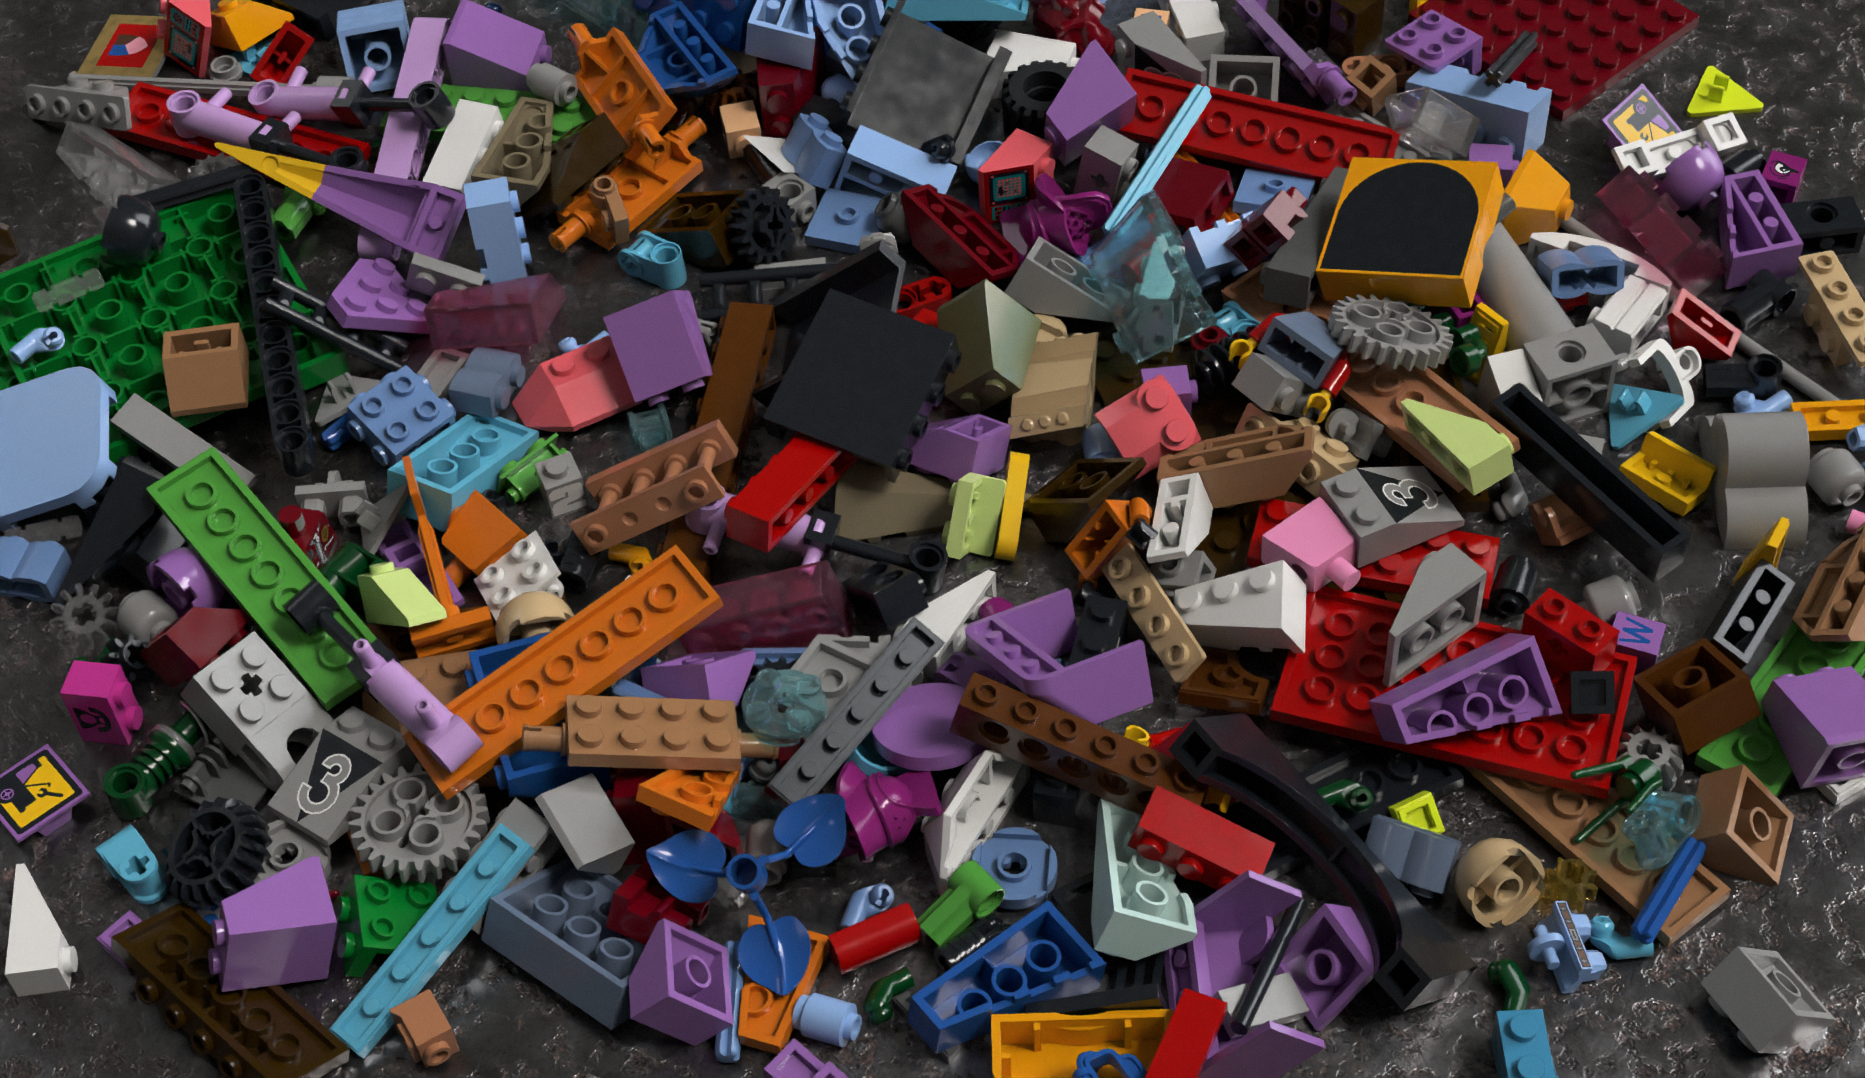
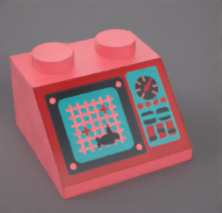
M159 0V13L164 14V18L157 19L156 37L157 39H163V53L197 77L206 78L212 30L210 0Z
M1017 128L978 169L980 216L989 224L1000 223V215L1004 211L1026 205L1031 199L1035 200L1037 198L1035 186L1037 176L1047 173L1054 179L1056 163L1053 159L1052 142Z

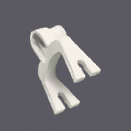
M1660 338L1647 342L1618 361L1616 372L1623 371L1629 366L1631 368L1641 366L1648 358L1652 357L1656 362L1657 371H1662L1659 375L1667 381L1670 392L1682 395L1684 399L1682 406L1646 430L1645 433L1655 431L1659 427L1662 429L1672 427L1694 405V394L1689 380L1701 370V357L1694 347L1685 346L1673 350L1667 341Z

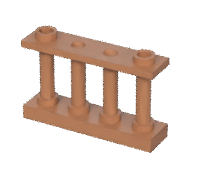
M717 419L588 477L585 486L599 506L596 511L571 521L570 527L590 556L724 498L726 493L711 470L713 467L737 457L739 449L721 421Z

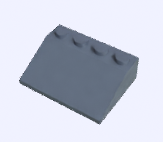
M567 857L490 898L481 937L483 942L610 1030L630 1019L629 978L646 945L606 928L613 894L623 884L610 874L577 870L570 857Z

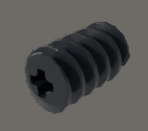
M1257 325L1249 326L1245 332L1237 331L1232 337L1222 338L1219 344L1211 343L1206 347V350L1198 349L1193 353L1192 365L1195 378L1200 389L1207 397L1214 395L1213 384L1220 391H1224L1227 389L1226 378L1231 383L1240 372L1238 365L1241 356H1235L1231 361H1228L1231 343L1237 339L1248 340L1247 335ZM1257 347L1253 350V352L1265 355L1264 353L1259 351Z

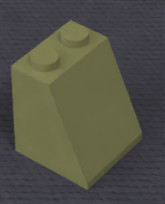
M987 279L941 305L937 311L938 329L955 334L959 351L962 352L961 361L954 374L949 372L944 383L946 385L945 396L962 410L975 415L1022 390L1042 320Z

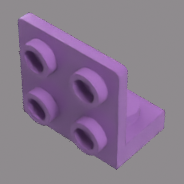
M1432 9L1385 39V47L1431 73H1437L1449 64L1466 68L1472 75L1481 71L1483 37Z

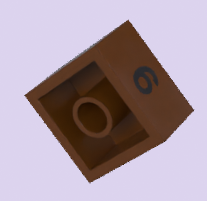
M1706 638L1697 641L1633 677V682L1645 715L1665 734L1671 733L1673 742L1676 745L1682 746L1681 750L1686 755L1705 747L1712 741L1761 715L1748 675Z

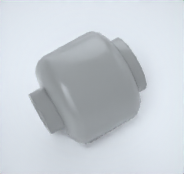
M1826 448L1811 458L1807 483L1822 502L1828 506H1839L1842 504L1850 506L1860 500L1864 494L1865 469L1848 450L1844 448Z
M1612 575L1586 585L1582 591L1584 601L1577 603V605L1613 626L1617 611L1637 616V611L1642 610L1632 581H1624L1618 575Z
M141 590L127 595L121 601L118 607L117 625L126 636L132 633L134 640L150 643L165 627L175 621L178 615L175 609L158 593L151 590Z

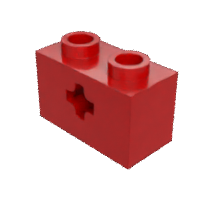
M1550 587L1525 611L1521 634L1535 636L1543 659L1569 675L1570 671H1604L1613 662L1620 633L1618 629Z

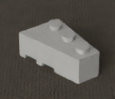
M514 798L511 804L498 814L495 825L486 837L472 848L467 862L499 823H502L536 850L503 891L556 864L568 854L549 822L517 798ZM455 876L452 877V878H450V879L447 881V883H446L445 886L443 887L442 892H443V891L446 889V887L451 883V881L455 878ZM487 910L472 927V930L480 936L483 933Z

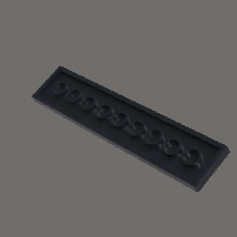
M1367 742L1358 744L1300 772L1314 789L1340 779H1347L1367 787L1372 792L1373 803L1365 812L1355 813L1335 805L1331 806L1359 837L1369 832L1373 816L1379 814L1392 818L1388 807L1424 790L1431 792L1433 799L1436 800L1463 787L1464 776L1454 763ZM1241 801L1229 806L1226 813L1221 811L1215 813L1276 843L1263 876L1275 879L1313 860L1281 829ZM1175 870L1177 875L1174 883L1180 893L1188 894L1193 907L1217 891L1197 880L1184 878ZM1093 871L1051 891V902L1094 949L1091 925ZM1096 951L1104 961L1115 957Z

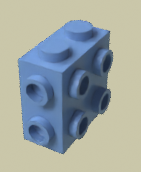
M405 365L397 372L386 374L378 385L368 392L359 393L351 400L350 404L347 405V428L357 441L361 442L363 440L371 448L374 458L380 465L392 467L402 460V457L408 456L455 423L456 411L446 398L440 399L432 391L430 383L422 374L418 373L416 375Z

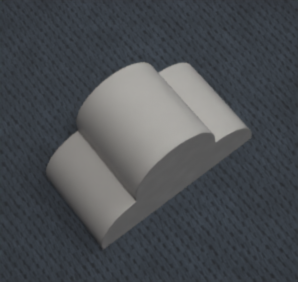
M1800 411L1719 413L1702 416L1698 423L1697 434L1703 459L1717 467L1710 492L1723 550L1754 549L1781 516L1789 519L1790 523L1783 548H1804L1808 532V499L1805 485L1810 465V442L1803 414Z

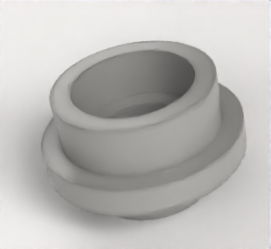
M219 56L210 64L209 76L211 80L238 81L243 75L242 65L233 56Z

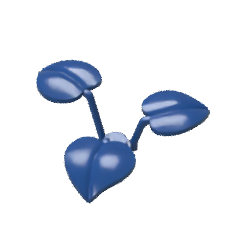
M817 794L790 804L780 813L773 829L776 840L787 847L785 851L768 856L761 855L758 859L750 854H739L733 857L723 870L721 868L726 861V851L717 836L702 829L680 832L663 843L649 848L646 851L647 860L659 883L670 894L684 902L694 904L711 900L718 891V877L727 878L729 883L738 891L750 895L765 925H753L744 932L738 944L737 955L739 963L746 975L753 981L780 996H786L798 986L807 971L811 957V940L807 929L796 917L783 916L774 922L772 921L771 915L759 894L765 887L768 879L765 866L788 859L793 854L806 867L817 868L832 863L841 854L846 842V802L841 795Z

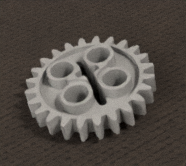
M1356 294L1355 299L1345 296L1344 301L1337 300L1336 305L1332 306L1327 329L1331 330L1330 336L1339 338L1337 344L1349 346L1348 352L1362 353V359L1372 358L1376 360L1378 365L1389 363L1393 369H1396L1398 365H1403L1408 371H1412L1413 366L1425 371L1427 366L1435 369L1438 363L1444 365L1446 359L1449 358L1454 337L1453 334L1449 333V327L1441 326V319L1430 318L1431 312H1419V306L1409 307L1403 300L1398 302L1391 301L1387 296L1383 300H1379L1373 294L1369 295V299Z
M420 763L415 764L414 770L411 773H407L402 766L398 767V776L395 778L387 773H383L384 784L380 786L371 782L369 784L371 795L359 794L357 796L359 806L351 808L353 820L349 821L354 851H358L361 863L369 862L371 872L374 873L383 868L384 877L387 880L396 872L400 873L402 883H406L411 874H417L419 882L424 883L426 873L430 872L438 880L442 879V868L447 867L451 871L457 872L456 861L461 859L467 862L471 852L470 849L479 843L482 837H486L488 834L487 823H490L485 794H480L479 784L477 782L470 784L447 801L426 771H422Z

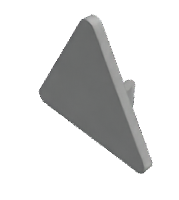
M348 372L329 380L315 418L317 426H323L346 414L347 405L350 404L351 400L359 393L371 390L380 383V380L351 376Z
M407 482L375 504L364 500L355 510V513L360 515L356 522L360 524L363 549L375 555L410 493Z

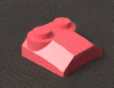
M1162 374L1146 381L1142 386L1094 414V417L1103 426L1122 458H1144L1147 464L1135 480L1159 467L1160 457L1167 454L1174 455L1178 451L1185 450L1190 445L1201 441L1195 423L1173 387Z

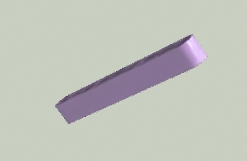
M415 17L413 19L393 98H408L412 89L424 81H434L441 88L447 64L443 41L451 25L449 18ZM389 112L374 174L419 180L431 129H428L413 112ZM360 226L357 241L360 258L373 260L384 258L389 261H398L402 248Z

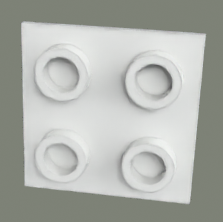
M536 530L526 538L518 541L509 552L494 564L487 566L474 579L496 622L501 609L511 599L522 593L546 591L562 598L564 593V586L557 578L561 575V572Z

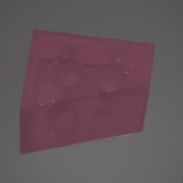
M550 273L460 290L437 292L424 308L433 350L539 344L566 300V291Z

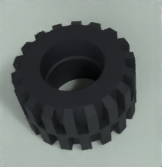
M1045 60V62L1032 61L1030 65L1023 64L1018 67V71H1011L1008 74V79H1004L1002 84L1003 126L1005 131H1008V136L1018 128L1044 139L1046 112L1074 69L1073 66L1067 67V63H1054L1053 60Z

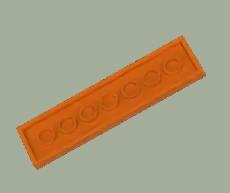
M675 545L445 705L454 715L457 714L484 744L452 774L439 764L427 748L410 731L401 737L448 801L492 770L493 766L499 765V756L508 754L510 757L522 748L523 724L554 726L565 718L566 695L597 696L719 610L724 604L716 591L680 548Z

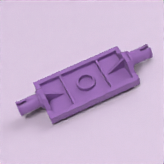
M1235 0L1237 4L1233 7V10L1244 23H1247L1245 26L1258 41L1261 40L1264 43V47L1272 56L1280 57L1284 69L1294 80L1297 78L1301 82L1300 85L1312 99L1319 96L1326 105L1336 99L1340 106H1346L1355 99L1357 90L1342 76V71L1337 65H1333L1330 61L1315 64L1266 12L1269 0Z

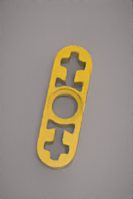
M1013 451L1009 453L1005 474L1007 485L994 551V558L1015 560L1030 454Z

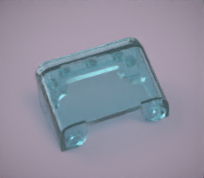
M1155 189L1140 196L1090 255L1092 263L1087 265L1093 281L1096 285L1100 284L1118 330L1112 334L1120 352L1122 354L1129 352L1136 364L1218 323L1211 306L1208 305L1202 295V288L1195 278L1181 246L1184 243L1181 233Z

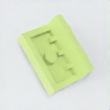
M969 472L958 479V483H953L948 501L949 505L953 506L951 521H946L942 533V543L947 544L946 551L948 557L960 560L969 552L988 557L994 554L1007 485L1005 480Z

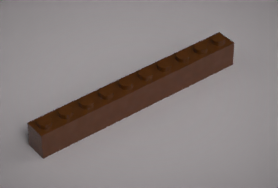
M730 302L727 315L720 318L719 343H714L712 347L713 375L704 378L705 396L699 397L697 402V425H692L690 431L717 419L725 427L739 449L737 457L713 467L711 472L725 489V492L734 495L759 402L752 396L754 389L763 385L777 331L774 306L770 304ZM685 515L665 523L666 539L665 542H659L656 558L677 545L711 586L722 542L718 552L709 555L703 550L707 535L693 532L686 524Z

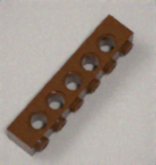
M973 672L958 704L949 732L1138 814L1142 813L1156 785L1199 806L1208 787L1207 784L1196 781L1175 758Z

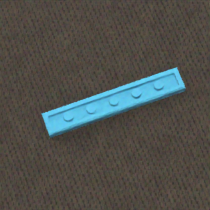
M499 823L334 1022L329 1031L356 1054L365 1059L394 1023L389 1009L411 999L421 991L486 912L490 898L505 889L536 850L502 823Z

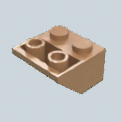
M239 322L164 332L162 362L172 417L248 407L249 350Z

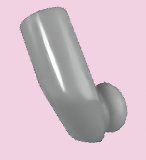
M1516 472L1499 481L1504 493L1500 496L1501 500L1494 502L1491 507L1499 521H1506L1510 516L1513 518L1518 516L1527 506V495Z

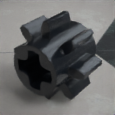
M132 633L121 640L115 638L106 644L107 649L111 653L102 657L100 662L121 665L130 684L135 680L140 682L150 674L145 668L148 664L138 654L149 643L147 641L134 640Z

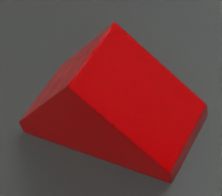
M286 20L253 69L250 77L257 82L272 79L277 83H287L295 67L299 65L315 39Z
M1684 288L1678 291L1667 315L1672 349L1692 346L1698 351L1700 357L1704 359L1726 361L1731 358L1742 333Z

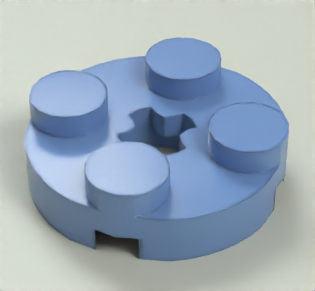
M1020 827L1000 829L994 832L993 838L987 840L983 845L981 841L972 855V860L977 861L1005 890V897L998 906L1000 908L1014 910L1028 907L1038 908L1047 901L1048 894L1053 890L1057 881L1058 865L1056 852L1051 845L1049 848L1041 840V835L1030 829ZM1011 862H1019L1020 868L1024 871L1019 874H1009L1003 868H1010Z

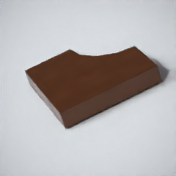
M1201 646L1206 653V660L1182 683L1178 691L1179 704L1260 715L1270 692V680L1254 676L1244 670L1239 662L1238 651Z

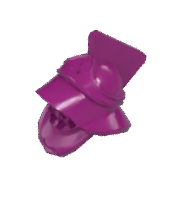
M1047 173L1040 174L1035 180L1037 198L1035 200L1031 199L1026 205L1006 210L1000 215L1004 238L1018 250L1019 268L1039 236L1067 254L1083 257L1087 252L1089 242H1093V237L1088 232L1104 225L1113 211L1109 195L1098 191L1065 195L1052 177Z
M853 761L846 762L838 776L836 791L832 793L841 795L846 802L847 837L845 846L838 858L849 857L858 853L859 859L863 863L872 862L878 852L885 847L893 848L895 845L905 841L917 816H939L943 810L931 772L910 770L898 777L885 776L881 772H877L867 777Z

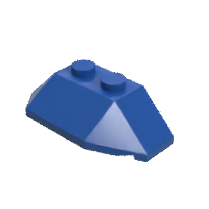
M678 1L650 14L649 26L643 34L637 53L667 95L702 97L714 93L733 82L738 75L736 66L682 1Z

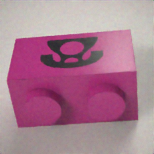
M73 661L61 688L60 695L82 740L129 746L135 730H139L142 725L143 710L138 705L132 691V686L127 681L121 665Z

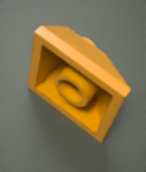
M222 0L217 4L219 8L211 12L212 30L210 43L213 46L243 52L280 29L286 20L291 22L295 18L290 12L251 0Z
M1528 149L1504 190L1514 200L1516 209L1506 216L1501 223L1517 245L1529 242L1532 233L1556 232L1562 220L1567 221L1570 218L1574 207V200L1570 199V183L1535 150Z

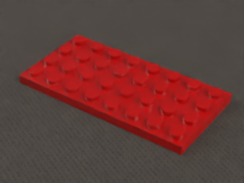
M1326 586L1316 592H1307L1305 654L1293 653L1289 649L1270 709V720L1607 799L1613 772L1580 779H1572L1570 774L1575 770L1615 761L1638 657L1615 652L1613 662L1604 670L1614 671L1615 714H1570V675L1543 659L1563 714L1540 716L1527 721L1495 725L1492 728L1478 731L1459 732L1456 735L1407 745L1382 739L1368 703L1369 700L1507 633L1521 634V630L1479 621L1475 627L1388 688L1383 684L1388 637L1402 604Z

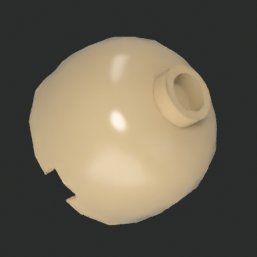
M546 591L522 593L511 599L499 613L495 625L497 644L500 645L551 632L573 617L574 614L571 608L555 594Z
M1491 837L1479 841L1469 848L1459 860L1454 872L1455 893L1465 911L1483 926L1493 928L1490 923L1494 924L1502 920L1504 926H1507L1526 915L1537 902L1541 892L1536 889L1539 876L1544 879L1545 871L1541 860L1521 844L1512 839Z

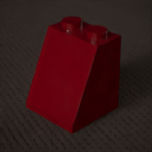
M813 26L815 47L812 70L756 57L765 137L788 136L793 127V116L797 114V111H800L802 106L804 107L805 102L808 103L809 98L812 99L813 94L821 96V86L828 77L824 37L818 26Z

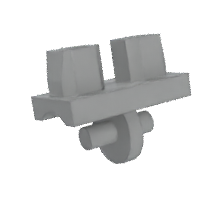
M1345 402L1343 408L1333 411L1325 423V430L1329 437L1341 441L1348 447V451L1366 461L1371 453L1384 459L1394 442L1390 436L1383 432L1384 425Z
M338 470L328 472L327 482L295 486L294 495L299 508L319 510L325 513L327 518L338 517L340 524L346 527L360 526L356 522L360 515L356 514L355 510L364 500L371 502L367 495L365 481H341Z

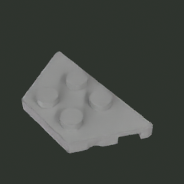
M817 634L773 691L774 702L804 742L890 643L870 642V636L853 635L845 638L839 635Z

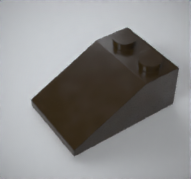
M746 189L676 193L635 234L637 236L640 231L646 230L655 236L669 242H674L680 246L683 259L702 267H728L738 260L737 250L740 246L739 243H731V239L736 233L735 230H731L728 227L729 224L735 223V217L730 214V211L738 210L739 206L737 205L736 198L745 197L744 190Z
M1143 457L1077 459L1027 499L1024 505L1046 542L1070 543L1105 500H1119L1147 463Z

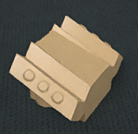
M1099 332L1089 334L1076 333L1072 334L1069 338L1061 336L1056 337L1054 341L1046 339L1038 341L1034 345L1022 390L1012 396L1011 417L1008 418V424L1012 425L1010 439L1020 438L1026 442L1051 440L1058 441L1060 444L1067 446L1081 443L1082 433L1090 427L1095 399V371Z

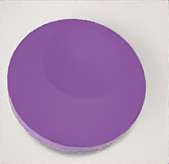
M924 683L907 687L872 728V740L877 752L888 762L915 771H940L954 768L971 761L981 754L986 747L949 732L966 687L949 683Z

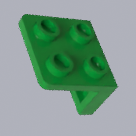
M354 875L343 894L336 898L333 907L340 931L337 953L339 958H343L345 976L362 977L377 953L392 954L436 901L437 891L432 883H420L419 881L412 880L402 883L401 879L390 878L387 880L383 877Z

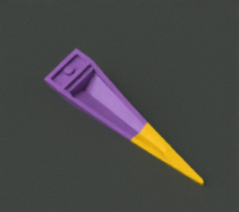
M220 142L214 143L215 147L411 254L417 252L444 261L466 209L464 194L434 183L330 166Z

